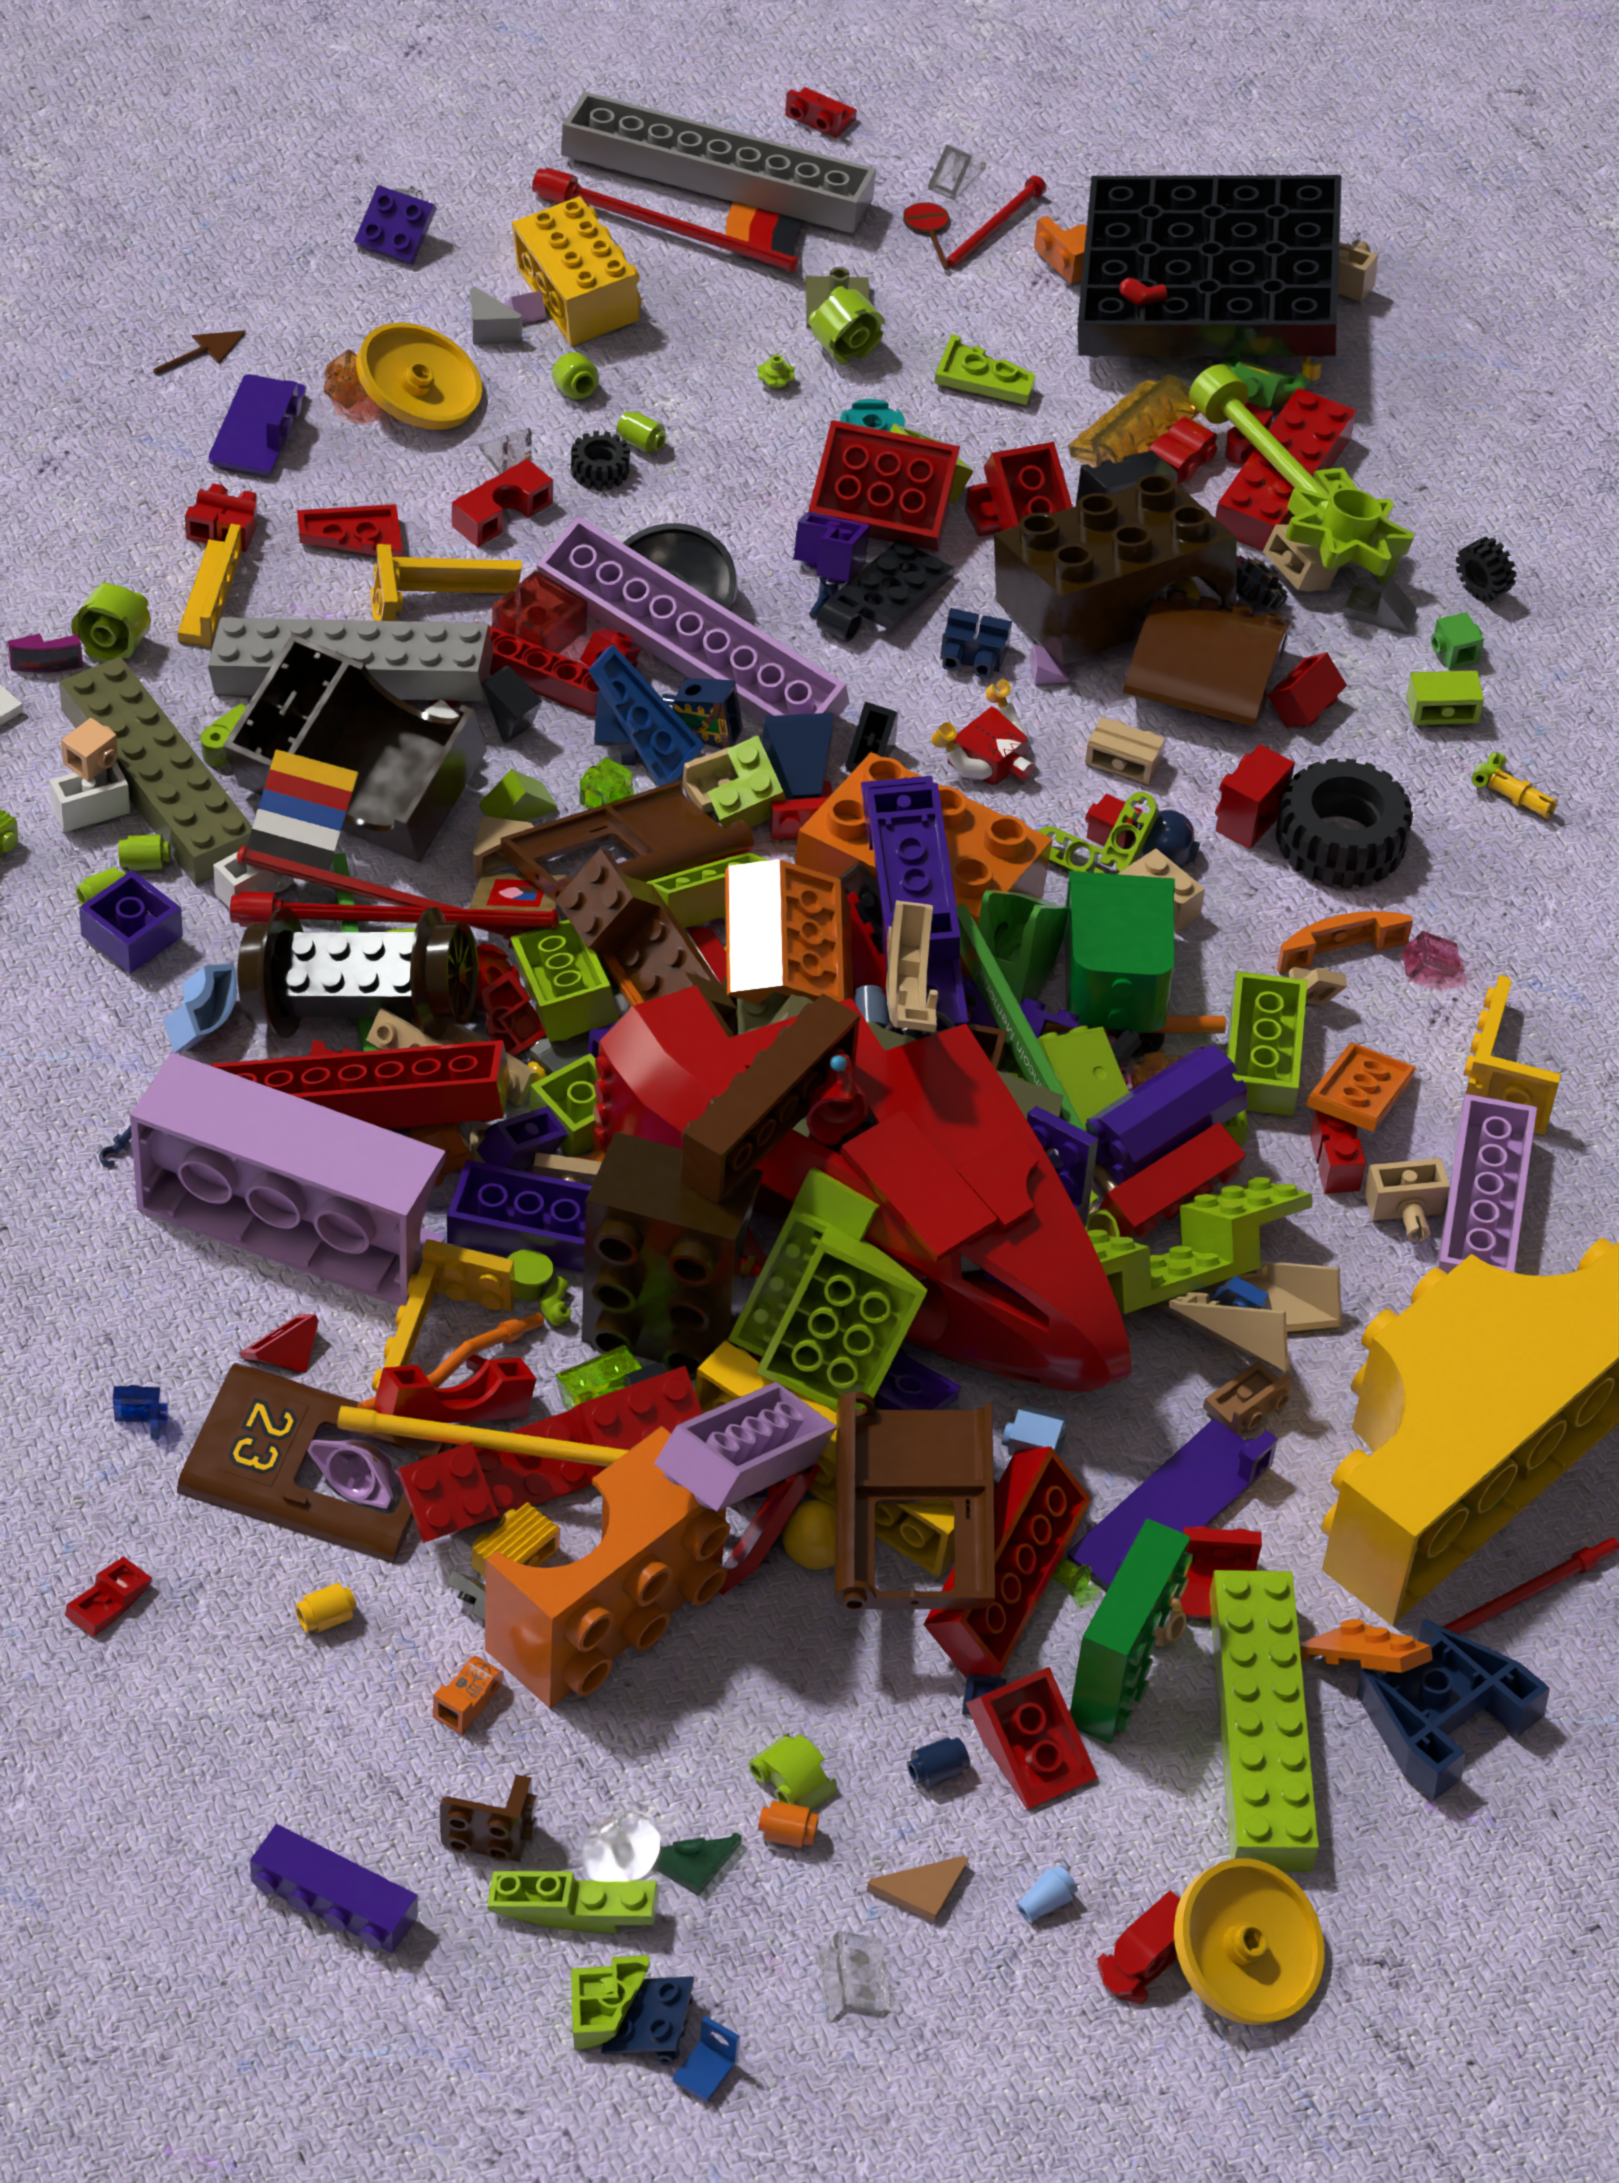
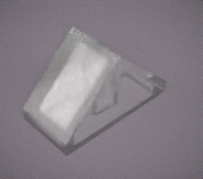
M946 144L928 184V189L955 201L986 168V163L973 155Z
M530 428L507 433L478 444L480 451L499 474L527 458L532 462V432Z

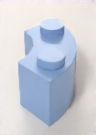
M234 963L203 966L182 983L184 994L182 1005L163 1020L174 1053L188 1050L197 1045L227 1020L233 1010L237 997V976Z
M1024 1405L1023 1410H1018L1016 1418H1013L1011 1423L1007 1422L1002 1445L1008 1446V1455L1013 1456L1017 1450L1051 1446L1060 1456L1066 1437L1069 1416Z

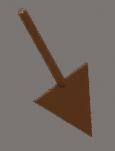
M246 330L192 335V338L201 346L200 348L154 368L153 372L154 374L161 373L204 352H207L220 364L246 333Z

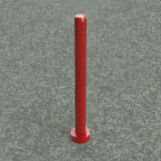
M1036 175L1028 178L1025 181V188L948 256V265L950 267L957 266L1033 197L1040 198L1047 190L1044 180Z

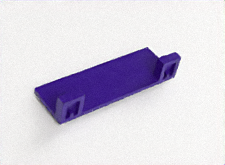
M1212 1419L1068 1551L1067 1558L1109 1589L1147 1518L1183 1533L1184 1527H1207L1273 1465L1278 1438L1265 1430L1256 1440L1249 1439L1246 1442L1221 1422Z

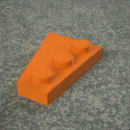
M1360 1619L1343 1621L1339 1628L1299 1643L1301 1661H1310L1312 1657L1319 1655L1326 1657V1664L1340 1665L1343 1662L1360 1660L1361 1668L1403 1673L1433 1660L1431 1645L1416 1641L1412 1636H1401L1389 1632L1384 1627L1364 1624Z

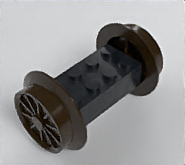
M429 907L424 910L418 920L415 932H303L297 915L289 908H279L272 914L268 922H253L245 930L238 954L237 981L240 1002L247 1019L253 1024H269L272 1032L279 1038H290L299 1028L302 1017H376L379 1009L385 1008L398 1017H416L421 1032L433 1039H437L444 1033L448 1024H466L470 1020L478 993L479 965L477 947L469 925L465 922H448L443 912L436 907Z

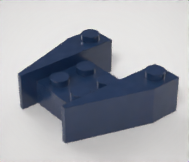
M1424 1619L1420 1624L1418 1641L1431 1645L1433 1660L1403 1673L1388 1671L1381 1677L1372 1669L1360 1668L1357 1696L1404 1776L1432 1801H1435L1461 1781L1466 1751L1447 1735L1484 1708L1518 1737L1545 1716L1550 1687L1522 1663Z

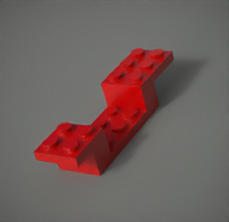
M686 1366L579 1403L566 1412L512 1430L509 1433L631 1450L661 1426L672 1434L677 1425L703 1414ZM470 1442L402 1466L396 1471L424 1544L449 1534L453 1536L500 1519L509 1510L514 1509L517 1511L525 1503H530L533 1507L593 1485L592 1478L607 1467L477 1448Z

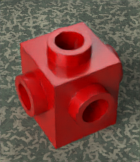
M610 628L593 632L580 661L591 667L606 648L614 645L636 669L638 665V660L636 659L641 649L632 644V638L623 632L613 631Z

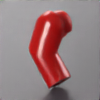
M1127 278L1121 282L1119 287L1121 295L1135 305H1145L1167 300V291L1164 284L1147 287L1136 279Z

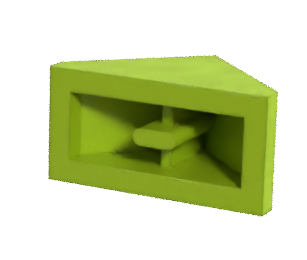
M513 769L479 803V808L484 816L522 822L557 811V805L543 782Z

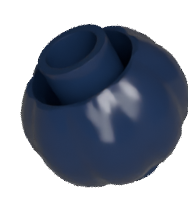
M1159 811L1158 817L1141 850L1139 859L1157 849L1181 869L1187 864V861L1195 862L1200 842L1194 841L1195 833L1191 821L1178 811Z

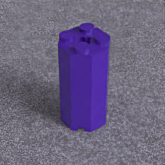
M1208 1045L1205 1048L1204 1046H1199L1088 1118L1085 1124L1087 1133L1098 1138L1095 1164H1101L1111 1173L1114 1181L1120 1185L1218 1122L1223 1124L1248 1108L1247 1087L1243 1079L1238 1083L1235 1081L1232 1074L1238 1070L1233 1061L1215 1045Z

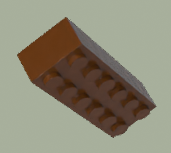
M823 993L812 1004H806L799 1013L798 1018L789 1027L785 1026L780 1030L775 1042L767 1050H760L755 1056L752 1065L744 1073L739 1072L736 1074L729 1088L720 1097H713L707 1105L705 1112L697 1120L692 1119L685 1126L681 1136L683 1140V1153L680 1159V1164H682L681 1182L719 1205L807 1115L809 1099L815 1088L825 1081L832 1057L839 1053L846 1054L850 1057L852 1068L855 1066L860 1015Z

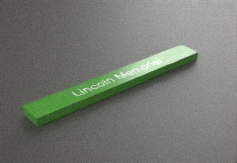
M965 904L956 906L961 936L960 954L999 1028L1007 1030V1043L1025 1078L1029 1083L1045 1086L1051 1091L1063 1095L1059 1118L1086 1132Z

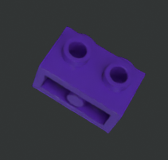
M545 1106L494 1123L484 1132L485 1138L476 1150L487 1164L522 1170L534 1165L536 1152L553 1155L568 1133L551 1109Z

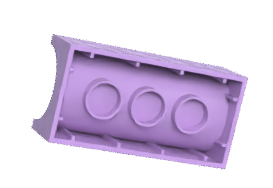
M171 1052L130 1114L137 1210L399 1307L407 1305L410 1297L407 1295L409 1280L413 1273H419L423 1262L422 1250L426 1239L446 1243L445 1235L421 1227L431 1190L446 1161L445 1150Z

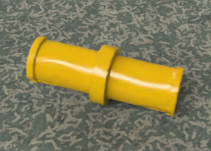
M1497 769L1495 774H1492L1488 783L1490 789L1512 799L1514 805L1518 807L1525 806L1546 819L1551 817L1558 804L1557 799L1533 788V783L1527 780L1522 782L1501 769Z

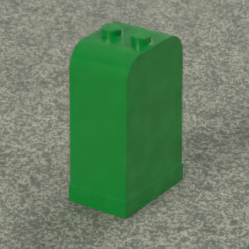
M1069 871L1065 907H1068L1069 911L1062 938L1064 939L1066 1009L1068 1012L1080 1016L1079 1023L1092 1029L1103 1026L1106 1030L1125 1031L1129 1029L1136 1032H1153L1165 1026L1174 970L1175 878Z

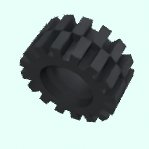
M593 431V436L585 433L583 434V439L578 437L575 440V444H572L571 475L573 478H577L576 482L581 485L585 482V488L591 489L592 485H595L596 490L602 491V486H606L607 490L613 489V483L618 487L622 485V480H627L630 467V448L627 447L625 440L620 441L619 435L615 434L613 437H610V432L605 431L604 435H599V431ZM594 459H605V460H608V461H607V462H595V461H592V460H594Z
M1480 538L1462 548L1458 552L1459 556L1456 557V563L1459 564L1456 570L1458 573H1462V576L1459 577L1461 583L1465 581L1467 592L1472 590V596L1475 599L1480 597L1482 602L1492 601L1511 590L1512 586L1516 583L1513 579L1517 577L1516 571L1511 569L1515 567L1514 561L1509 562L1508 557L1511 556L1508 551L1503 552L1504 546L1501 543L1496 545V539Z

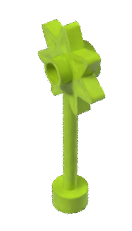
M1218 364L1203 371L1190 388L1189 400L1191 404L1212 424H1221L1230 420L1294 487L1287 508L1295 516L1291 518L1285 534L1287 540L1319 547L1323 566L1328 570H1334L1346 563L1355 562L1378 576L1385 575L1391 555L1408 554L1414 534L1389 521L1394 506L1393 501L1390 499H1375L1364 491L1349 488L1341 480H1335L1328 493L1244 406L1248 398V387L1227 365Z

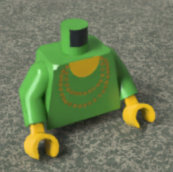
M1241 356L1224 357L1222 364L1227 365L1247 385L1248 402L1265 408L1275 409L1284 408L1297 388L1307 390L1311 381L1320 378L1322 360H1319L1317 364L1311 365V356H1305L1302 361V373L1297 376Z

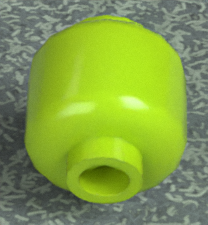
M570 352L561 356L555 362L552 369V379L554 384L568 398L580 400L590 396L596 390L599 383V373L595 365L583 354Z

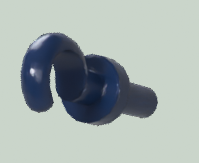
M131 1125L122 1135L117 1134L113 1138L115 1143L113 1146H107L101 1150L99 1160L104 1166H113L115 1164L113 1160L107 1161L104 1159L107 1154H119L122 1149L127 1151L130 1148L131 1143L129 1140L132 1138Z

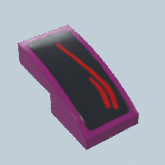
M40 633L7 641L11 670L48 673L83 668L82 647L77 634L47 642L43 641Z

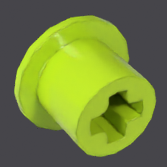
M519 1250L512 1253L507 1259L514 1260L516 1298L522 1301L538 1299L543 1292L544 1284L552 1277L554 1269L551 1260L541 1252L534 1250Z

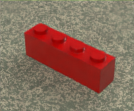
M1218 1122L1107 1192L1098 1209L1107 1210L1115 1218L1121 1237L1134 1238L1138 1236L1142 1239L1155 1230L1158 1226L1156 1223L1166 1217L1170 1221L1180 1214V1205L1189 1203L1193 1199L1195 1201V1197L1198 1195L1211 1194L1214 1190L1212 1187L1220 1182L1226 1185L1233 1181L1241 1173L1239 1167L1247 1155L1222 1124Z

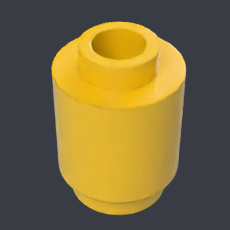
M339 1582L302 1597V1601L295 1603L296 1615L305 1633L313 1630L319 1633L353 1619L352 1610L357 1609L356 1600L349 1587L343 1588Z

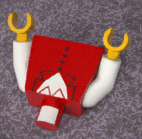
M1000 679L996 683L1000 694L996 691L993 684L985 692L988 701L997 703V709L993 706L989 707L959 733H957L954 725L944 722L931 737V742L934 746L938 748L945 747L948 764L955 767L962 777L980 779L991 785L999 784L1010 774L1021 781H1025L1030 777L1034 769V764L1026 760L1028 745L1026 733L1012 702L1008 703L1006 700L1011 691L1010 684L1007 680Z

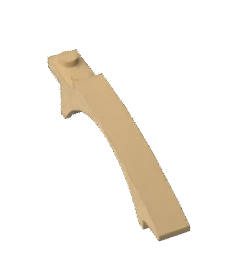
M897 900L895 903L892 927L889 926L887 935L888 972L886 993L890 1021L897 1028L936 1032L937 990H930L926 1003L927 965L933 905Z

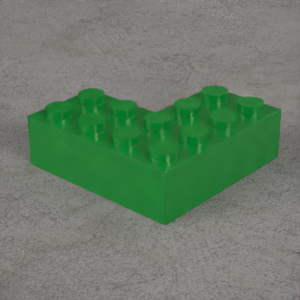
M1148 1518L1144 1522L1082 1636L1070 1707V1714L1077 1730L1109 1744H1112L1118 1731L1123 1733L1126 1731L1133 1715V1710H1130L1133 1702L1140 1703L1148 1688L1149 1681L1145 1679L1153 1663L1150 1655L1157 1641V1636L1154 1634L1158 1627L1162 1629L1166 1627L1173 1611V1607L1170 1604L1173 1598L1181 1599L1189 1580L1185 1575L1193 1559V1555L1188 1553L1190 1536Z

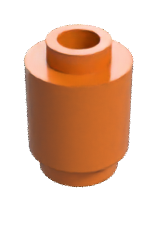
M772 1800L770 1808L762 1807L758 1831L765 1832V1841L803 1848V1845L813 1846L820 1814L810 1812L808 1807Z

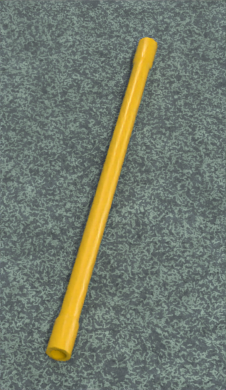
M347 1406L340 1407L337 1423L338 1429L369 1434L383 1433L457 1445L472 1442L473 1446L477 1448L604 1467L610 1466L629 1451L381 1414L374 1410Z

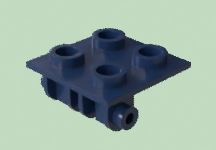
M694 1976L643 1979L616 2035L603 2043L601 2053L655 2052L658 2055V2062L664 2065H672L674 2060L680 2056V2049L678 2047L680 2038L685 2035L686 2029L684 2026L688 2023V2017L686 2016L688 2005L693 2002L691 1992L695 1980Z

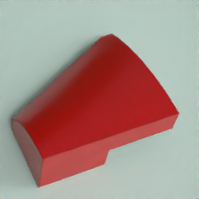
M510 970L481 990L480 995L489 1041L503 1040L505 1052L516 1057L547 1036L536 1010L530 1003V996Z

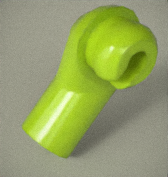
M555 1277L539 1300V1307L545 1319L553 1326L565 1325L571 1317V1308L566 1309L564 1306L565 1302H562L570 1288V1284L562 1277Z

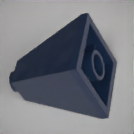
M833 712L764 716L762 745L787 800L822 797L830 758L834 721Z

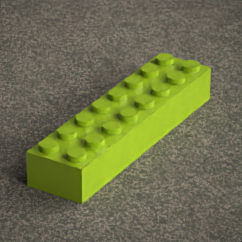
M1214 1570L1209 1594L1230 1858H1249L1263 1861L1283 1872H1312L1319 1846L1293 1571Z

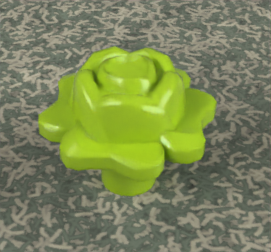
M773 355L771 359L766 360L765 364L757 367L759 372L757 378L764 381L768 387L779 389L784 387L787 382L795 379V367L788 365L780 355Z

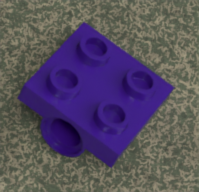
M377 185L354 243L358 247L413 265L437 207L433 203Z

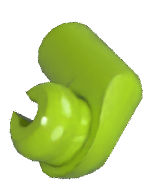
M1493 752L1489 755L1488 762H1482L1476 766L1471 777L1474 786L1484 787L1497 769H1501L1503 772L1506 771L1507 757L1504 754Z

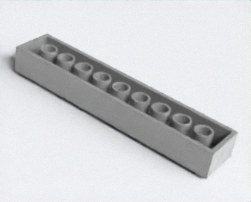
M586 91L582 93L562 124V156L600 165L606 169L626 172L636 177L656 180L663 184L682 187L692 192L712 195L722 200H730L794 217L812 224L824 225L842 232L854 234L874 196L876 168Z

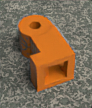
M473 1656L466 1662L460 1673L448 1686L442 1685L433 1695V1718L463 1735L499 1690L504 1679V1672L478 1656ZM448 1709L458 1714V1718L452 1717Z

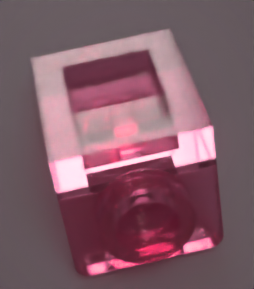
M1421 931L1403 950L1402 959L1406 976L1412 979L1424 967L1453 978L1461 970L1457 943L1428 932Z

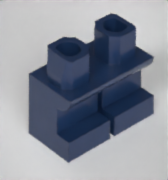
M950 608L947 626L942 636L940 659L942 660L943 669L956 671L960 669L961 664L973 666V673L976 676L987 679L993 671L999 672L1010 645L1012 621L983 615L978 633L980 614Z

